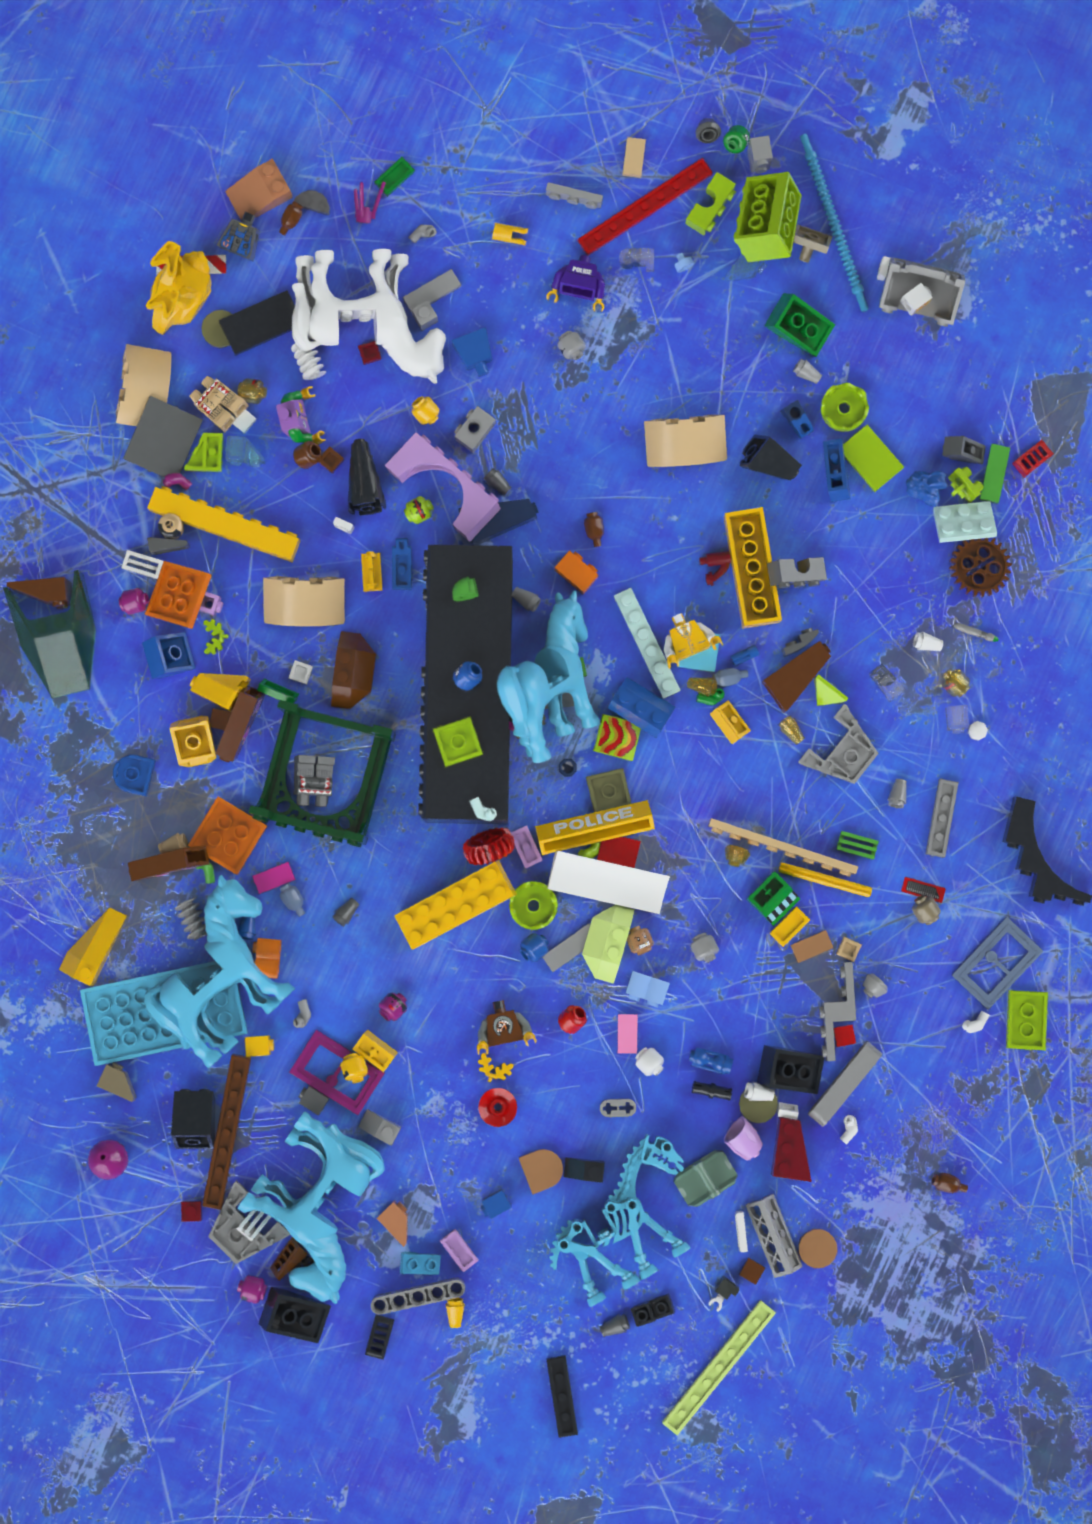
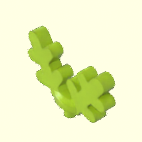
M214 619L210 622L205 620L203 623L207 626L206 631L210 632L213 630L211 635L216 636L219 634V639L212 638L213 644L206 643L208 648L204 650V653L215 655L217 653L216 648L219 651L223 650L224 638H229V636L224 634L221 623H217V626H215L216 621Z

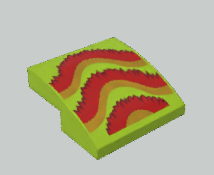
M602 714L593 751L633 761L641 729L628 720Z

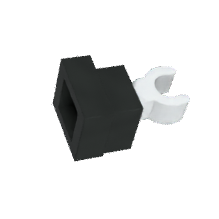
M723 1275L715 1287V1292L718 1295L709 1300V1306L713 1302H718L719 1306L716 1308V1311H720L724 1299L727 1300L731 1294L736 1296L740 1291L739 1287Z

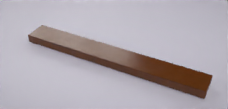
M237 1054L231 1055L202 1204L203 1207L221 1210L223 1207L252 1057Z

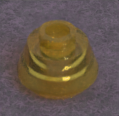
M735 845L725 847V859L729 861L728 865L739 867L740 864L744 865L750 857L749 850Z

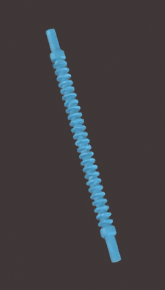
M803 134L800 138L806 153L805 159L809 161L807 165L811 166L809 170L812 171L811 175L814 176L813 181H816L814 185L818 186L816 190L819 191L818 195L821 196L820 201H823L822 206H825L823 210L826 211L825 215L828 216L827 221H830L829 226H832L830 230L833 231L832 235L835 236L834 241H837L836 246H839L837 250L841 252L839 253L842 256L841 261H844L843 266H846L844 269L848 272L846 276H849L848 281H851L850 286H853L851 289L852 293L856 295L861 312H865L869 309L863 295V285H860L861 280H858L859 275H856L857 270L854 269L856 265L852 264L854 260H851L852 255H849L850 250L847 249L849 246L845 244L847 240H844L845 235H842L843 230H840L841 225L838 224L840 220H837L838 215H835L836 210H833L834 205L831 204L833 200H830L831 195H828L829 190H826L827 185L824 184L826 180H823L824 175H821L822 170H819L820 165L817 164L819 160H816L817 154L812 150L808 135Z

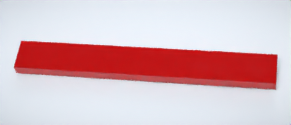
M701 158L578 238L577 242L587 256L591 255L712 176L713 172L705 160Z

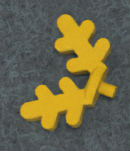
M485 1053L481 1054L482 1060H478V1064L483 1065V1067H480L479 1071L484 1072L489 1077L488 1082L498 1078L505 1080L504 1074L509 1076L512 1074L510 1070L513 1069V1064L506 1066L505 1063L502 1064L501 1070L499 1067L495 1068L496 1074L490 1073L494 1066H489L488 1063L492 1059L490 1057L487 1058Z

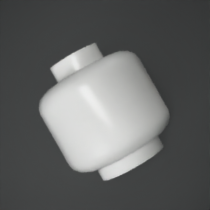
M645 1047L635 1057L637 1059L636 1066L646 1076L653 1074L657 1076L664 1069L662 1067L664 1058L654 1048L647 1049Z

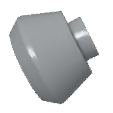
M873 973L866 975L863 983V992L868 997L872 998L874 996L878 998L887 993L888 987L881 979Z

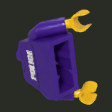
M581 255L579 261L570 260L568 265H564L555 273L551 285L552 291L547 293V300L549 301L550 295L555 294L554 303L558 302V290L559 294L594 301L596 298L592 309L595 312V305L600 304L602 312L604 310L602 299H604L605 282L601 273L597 272V265L590 263L591 258L587 255Z

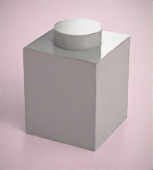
M428 300L411 309L412 315L421 331L438 322V317Z

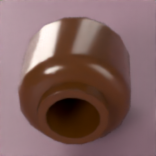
M306 441L294 449V461L299 467L308 469L321 460V449L316 443Z

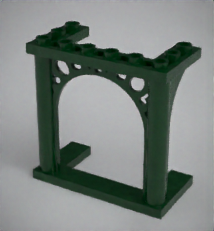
M279 700L277 707L284 714L264 788L257 805H250L248 813L253 815V819L268 823L269 820L276 822V826L287 828V825L295 827V831L305 833L306 830L313 831L314 836L324 838V835L332 836L331 840L342 843L344 839L347 840L348 844L361 848L362 844H367L368 838L366 834L391 741L394 742L395 732L393 729L378 725L371 727L302 709L298 704ZM301 718L374 736L359 794L350 806L339 813L322 816L306 812L293 801L288 792L286 771ZM280 790L285 793L284 797L276 799L277 795L280 796ZM289 801L290 808L287 811L279 812L277 810L279 803ZM292 810H297L299 812V815L297 817H295V814L287 816L292 812ZM350 810H356V812L353 814L355 815V820L349 814ZM312 816L315 817V821H314V822H311V821H310V818H311ZM341 816H346L349 819L350 826L348 829H343L340 826L339 818ZM328 820H334L337 829L332 824L328 825Z

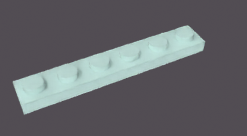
M629 588L614 595V599L662 698L665 699L680 692L681 690L671 669L668 668L667 661L632 589Z

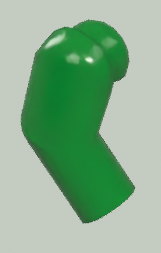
M717 688L708 695L698 693L696 702L713 706L724 698L725 692L723 689Z

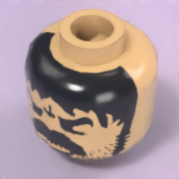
M169 513L160 518L158 529L166 539H178L184 532V524L179 516Z

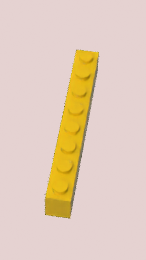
M161 486V489L155 487L147 507L150 512L161 516L169 513L175 514L186 525L292 563L301 542L295 533L286 531L285 534L280 532L276 526H263L261 521L253 518L250 521L246 520L242 514L237 512L227 513L225 508L217 505L214 508L210 507L206 501L197 499V501L191 500L189 495L179 492V495L174 494L172 489Z

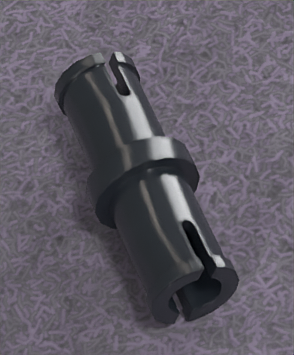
M694 1081L692 1085L693 1094L706 1095L711 1099L715 1097L730 1101L732 1096V1088L716 1086L715 1083L705 1084Z

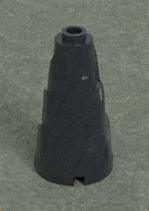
M355 439L354 443L351 444L348 511L355 515V510L359 511V515L376 514L382 512V506L386 509V500L381 489L380 479L376 472L369 443L365 439Z

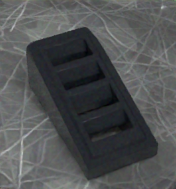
M375 1315L365 1355L384 1360L395 1319ZM381 1322L384 1324H388L389 1327L385 1328L382 1326H378L377 1323ZM379 1330L382 1332H386L387 1334L386 1336L375 1333V1331ZM373 1338L384 1340V1344L374 1342ZM371 1346L381 1348L382 1352L372 1350Z

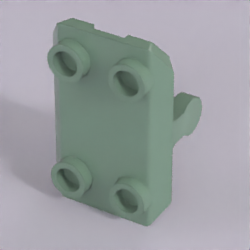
M714 1150L683 1169L682 1172H678L673 1181L687 1205L698 1207L734 1185L738 1175L723 1150Z

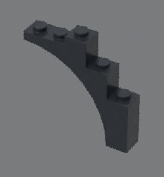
M1014 797L1002 842L1007 843L1009 848L1018 849V847H1021L1015 869L1020 870V874L1025 876L1034 874L1029 897H1033L1034 902L1045 904V901H1051L1052 895H1054V899L1065 901L1066 898L1071 899L1073 904L1084 906V903H1091L1092 895L1078 891L1065 883L1052 871L1044 860L1034 833L1033 815L1035 801Z

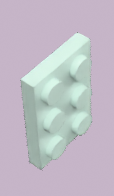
M990 501L933 507L939 543L997 536Z

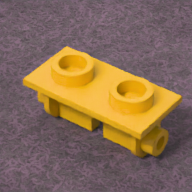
M369 551L366 554H361L363 592L383 591L380 553Z

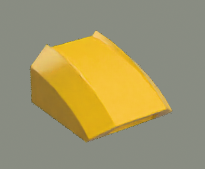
M201 715L177 720L170 724L169 729L179 766H198L211 763L217 758L208 716Z

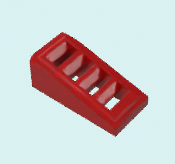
M1041 440L1012 464L1025 478L1054 455V453ZM1039 446H1041L1042 449L1047 453L1045 457L1039 451ZM1033 451H1035L1041 458L1040 461L1032 453ZM1028 455L1036 463L1035 465H1033L1031 461L1027 458ZM1023 459L1029 465V469L1022 463Z

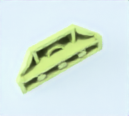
M615 904L592 917L582 956L594 978L614 984L635 909Z

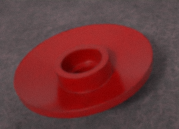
M490 1089L482 1095L479 1101V1114L483 1121L490 1126H505L514 1119L517 1113L516 1099L506 1089ZM496 1103L501 1104V1110H495L494 1105Z

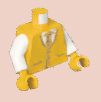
M682 613L672 617L676 628L669 630V635L666 636L664 644L668 668H671V663H677L678 667L679 661L707 650L711 645L713 650H717L715 644L720 643L722 646L724 645L721 637L716 636L710 628L701 622L696 623L695 620L686 623Z

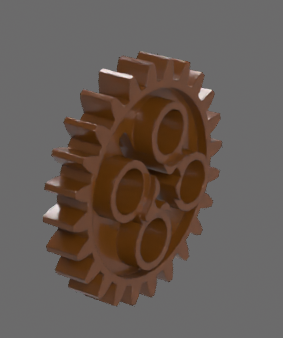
M988 538L983 540L976 539V541L971 539L969 543L963 540V547L961 545L956 547L959 552H952V555L956 558L949 560V562L954 564L949 567V570L954 571L950 577L957 578L954 584H961L959 590L966 588V595L972 591L973 597L979 593L980 597L983 598L985 592L988 596H991L992 590L997 593L999 591L998 586L1001 588L1005 586L1002 581L1007 582L1009 580L1005 575L1012 572L1007 569L1012 563L1006 561L1011 556L1004 555L1007 548L1001 550L1002 543L995 545V538L990 542ZM979 549H984L987 552L986 558L979 555ZM991 557L995 558L983 568H980L970 576H966V573L973 570L978 564L984 563ZM964 559L971 562V568H966L963 565ZM990 565H995L998 568L996 574L989 570ZM974 575H979L982 578L981 584L974 582Z

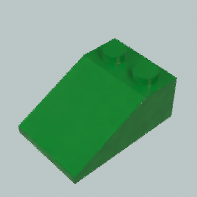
M783 293L764 326L779 337L817 357L835 324L795 294Z

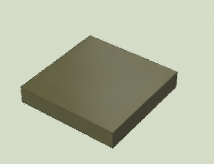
M623 768L586 777L594 812L632 804Z

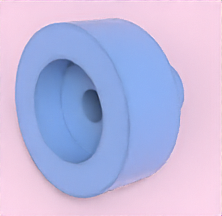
M683 253L676 256L678 262L674 266L678 273L686 271L694 265L691 257L685 258Z

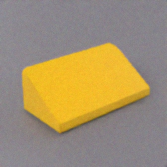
M729 700L710 713L731 744H734L751 731Z

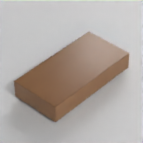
M826 930L790 945L797 963L834 948Z

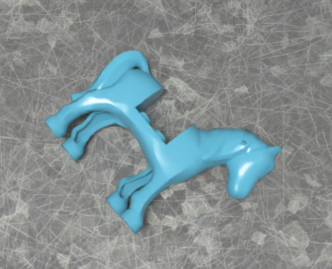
M573 591L567 599H563L559 592L556 593V604L553 606L548 620L545 647L536 655L535 663L525 661L517 664L515 667L507 666L498 676V694L502 705L513 719L515 726L513 735L520 737L519 742L521 746L526 747L527 757H532L533 763L544 762L551 758L550 750L545 747L546 741L542 732L543 714L547 704L550 723L555 725L557 736H567L575 732L573 724L568 721L563 711V693H570L572 695L575 712L581 719L582 728H593L601 724L598 715L594 713L589 702L582 664L578 656L579 646L577 643L587 640L588 630L583 619L582 607L577 602L576 591Z
M222 875L218 878V886L207 897V903L204 908L207 943L204 947L223 970L217 969L210 976L212 980L208 983L203 982L195 991L177 973H174L163 985L147 990L144 995L145 1007L151 1017L162 1027L178 1036L184 1049L192 1048L195 1055L203 1060L207 1068H210L223 1055L218 1050L208 1048L200 1038V1035L207 1039L212 1048L218 1047L224 1055L239 1042L233 1036H225L218 1032L210 1024L206 1013L210 999L229 986L241 982L249 995L250 1002L254 1006H261L268 1015L295 990L290 983H276L272 981L253 962L252 954L245 941L239 935L234 919L238 917L255 918L262 913V903L259 899L246 893L237 880H225Z
M304 1111L286 1138L285 1143L290 1146L301 1145L308 1147L318 1154L323 1162L321 1176L306 1194L296 1200L287 1191L283 1182L280 1180L270 1181L262 1174L251 1191L256 1194L268 1193L274 1195L284 1207L274 1203L268 1196L256 1198L248 1192L237 1209L244 1213L255 1210L261 1211L280 1222L294 1239L307 1249L314 1260V1263L307 1267L293 1269L289 1273L290 1284L294 1288L310 1292L311 1295L321 1302L331 1300L336 1304L337 1300L340 1299L338 1291L346 1278V1263L341 1245L337 1241V1226L317 1210L325 1200L323 1195L325 1193L329 1194L336 1183L351 1193L361 1196L369 1182L384 1172L385 1166L383 1158L376 1149L363 1141L342 1134L335 1124L325 1128L320 1121L313 1119ZM369 1166H371V1167L373 1168V1171H372L371 1173H370Z

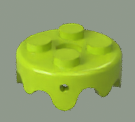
M850 383L831 386L825 393L820 406L821 415L825 423L830 428L840 432H849L858 428L866 419L869 411L866 392L862 388H858ZM847 404L849 412L842 413L839 410V405Z
M530 881L523 883L515 890L517 895L510 898L509 908L511 916L518 925L526 929L537 930L546 927L553 921L557 913L558 903L556 895L552 890L547 889V885ZM531 900H536L539 903L537 911H530L528 909V903Z

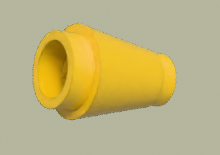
M459 1297L449 1299L445 1304L449 1325L451 1328H459L462 1323L465 1303Z

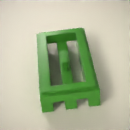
M841 831L836 850L874 860L879 841ZM846 836L873 844V847L844 840L843 838ZM843 843L869 850L871 854L841 847Z

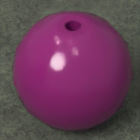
M111 1139L95 1144L88 1156V1164L95 1176L104 1180L115 1179L122 1175L129 1162L128 1153L124 1146L118 1141Z

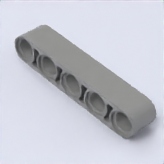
M866 1041L813 1105L808 1115L824 1127L877 1063L883 1053Z
M451 1278L379 1294L373 1298L371 1309L375 1314L381 1315L458 1298L464 1294L465 1282L461 1278ZM459 1283L462 1286V1290L454 1292L451 1289V1285ZM440 1287L443 1294L439 1297L434 1296L432 1289ZM420 1291L423 1293L424 1298L417 1301L414 1299L413 1293ZM395 1296H402L405 1302L402 1305H397L394 1302ZM383 1300L385 1308L378 1309L375 1306V1301Z

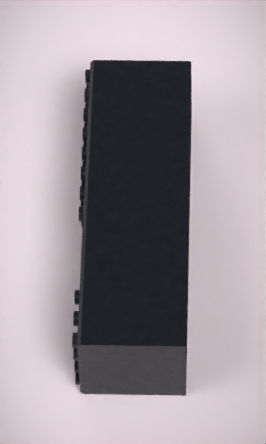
M428 545V550H424L426 569L423 570V581H426V589H423V601H426L425 667L421 668V678H424L425 685L421 686V698L425 706H421V717L424 725H420V737L424 745H420V756L423 764L419 766V776L423 780V784H419V796L423 799V804H419V815L425 823L508 824L509 714L499 697L497 680L501 671L505 667L511 666L512 546ZM465 577L474 578L479 597L464 601H454L452 593L455 583ZM470 661L480 666L482 680L473 689L466 691L456 686L453 680V673L461 664ZM471 717L483 755L445 767L433 729ZM479 797L483 807L496 810V817L491 821L478 818L470 801Z

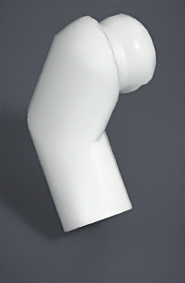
M981 1011L975 1021L970 1022L966 1020L962 1027L968 1033L980 1031L990 1015Z
M852 1115L845 1116L844 1124L846 1131L840 1137L846 1145L858 1132L857 1120Z

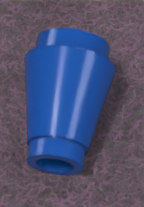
M242 917L238 927V933L242 939L253 940L254 935H256L255 918Z

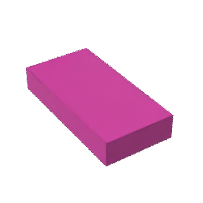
M289 862L252 876L259 894L296 880Z

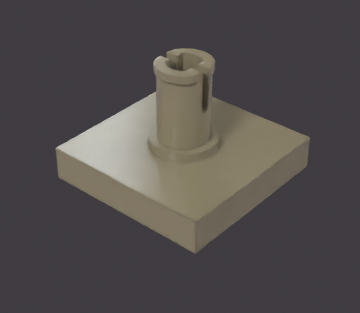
M797 224L793 243L803 246L799 260L808 263L814 250L827 254L832 236Z

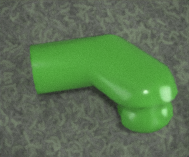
M211 864L196 868H201L204 871L206 884L215 882L214 868Z

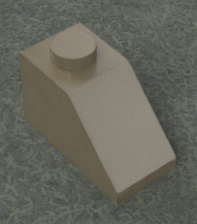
M115 1062L112 1065L107 1064L97 1087L131 1102L135 1101L137 1097L127 1071L122 1070L123 1066Z

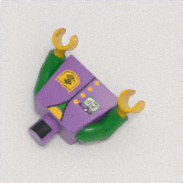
M309 386L301 391L298 390L284 394L281 404L276 405L282 431L296 443H304L306 441H312L317 445L323 443L326 440L320 438V436L325 434L323 431H318L314 435L311 434L303 400H301L302 398L307 400L315 396V394H309V389L313 387Z

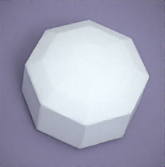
M976 721L969 725L968 734L971 739L980 740L986 737L988 729L984 723Z

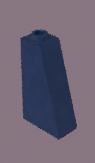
M529 499L498 502L501 509L471 540L473 545H479L536 520V513H539L534 502L531 503Z

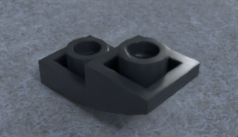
M669 1293L630 1308L637 1327L676 1312Z

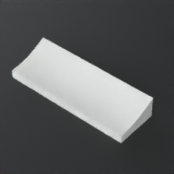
M555 851L547 889L660 914L670 876Z

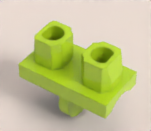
M967 466L962 469L960 467L957 468L947 478L952 482L950 485L954 488L951 495L954 497L958 494L962 499L965 498L968 503H971L981 494L980 492L984 486L980 481L972 483L969 480L972 472Z

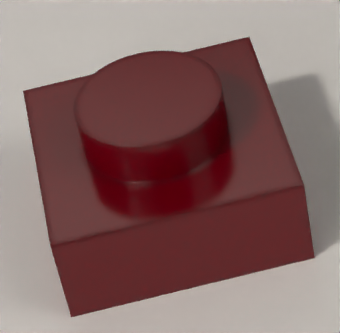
M182 1201L181 1222L202 1221V1201Z

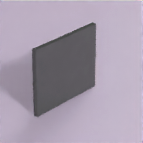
M149 396L123 459L162 477L171 473H180L203 419L187 413L177 406L174 407L155 397Z

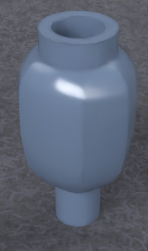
M736 668L718 670L716 674H713L714 685L721 687L735 685L740 682L741 678L748 677V671H739Z
M287 883L279 888L281 891L280 898L289 910L295 911L299 917L304 915L305 911L302 908L303 898L297 887Z

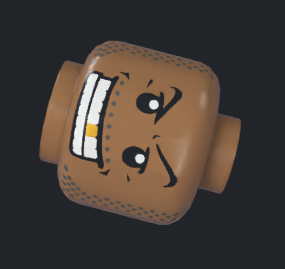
M636 926L629 930L630 934H628L627 943L632 953H637L639 956L652 950L651 947L654 945V941L647 928L641 929L640 926Z

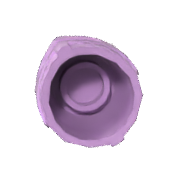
M743 1116L731 1125L724 1137V1142L731 1150L746 1161L751 1160L752 1157L756 1158L759 1156V1151L763 1146L757 1130Z

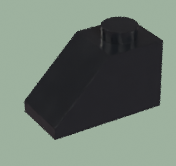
M565 1157L564 1177L583 1181L603 1182L605 1162Z

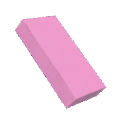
M618 1014L617 1053L637 1054V1014Z

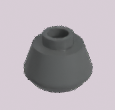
M706 118L699 122L695 135L702 143H712L720 137L721 128L713 119Z

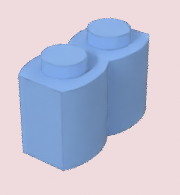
M633 971L626 993L629 994V999L640 1001V998L648 1000V1005L658 1008L659 1004L663 1005L670 983Z

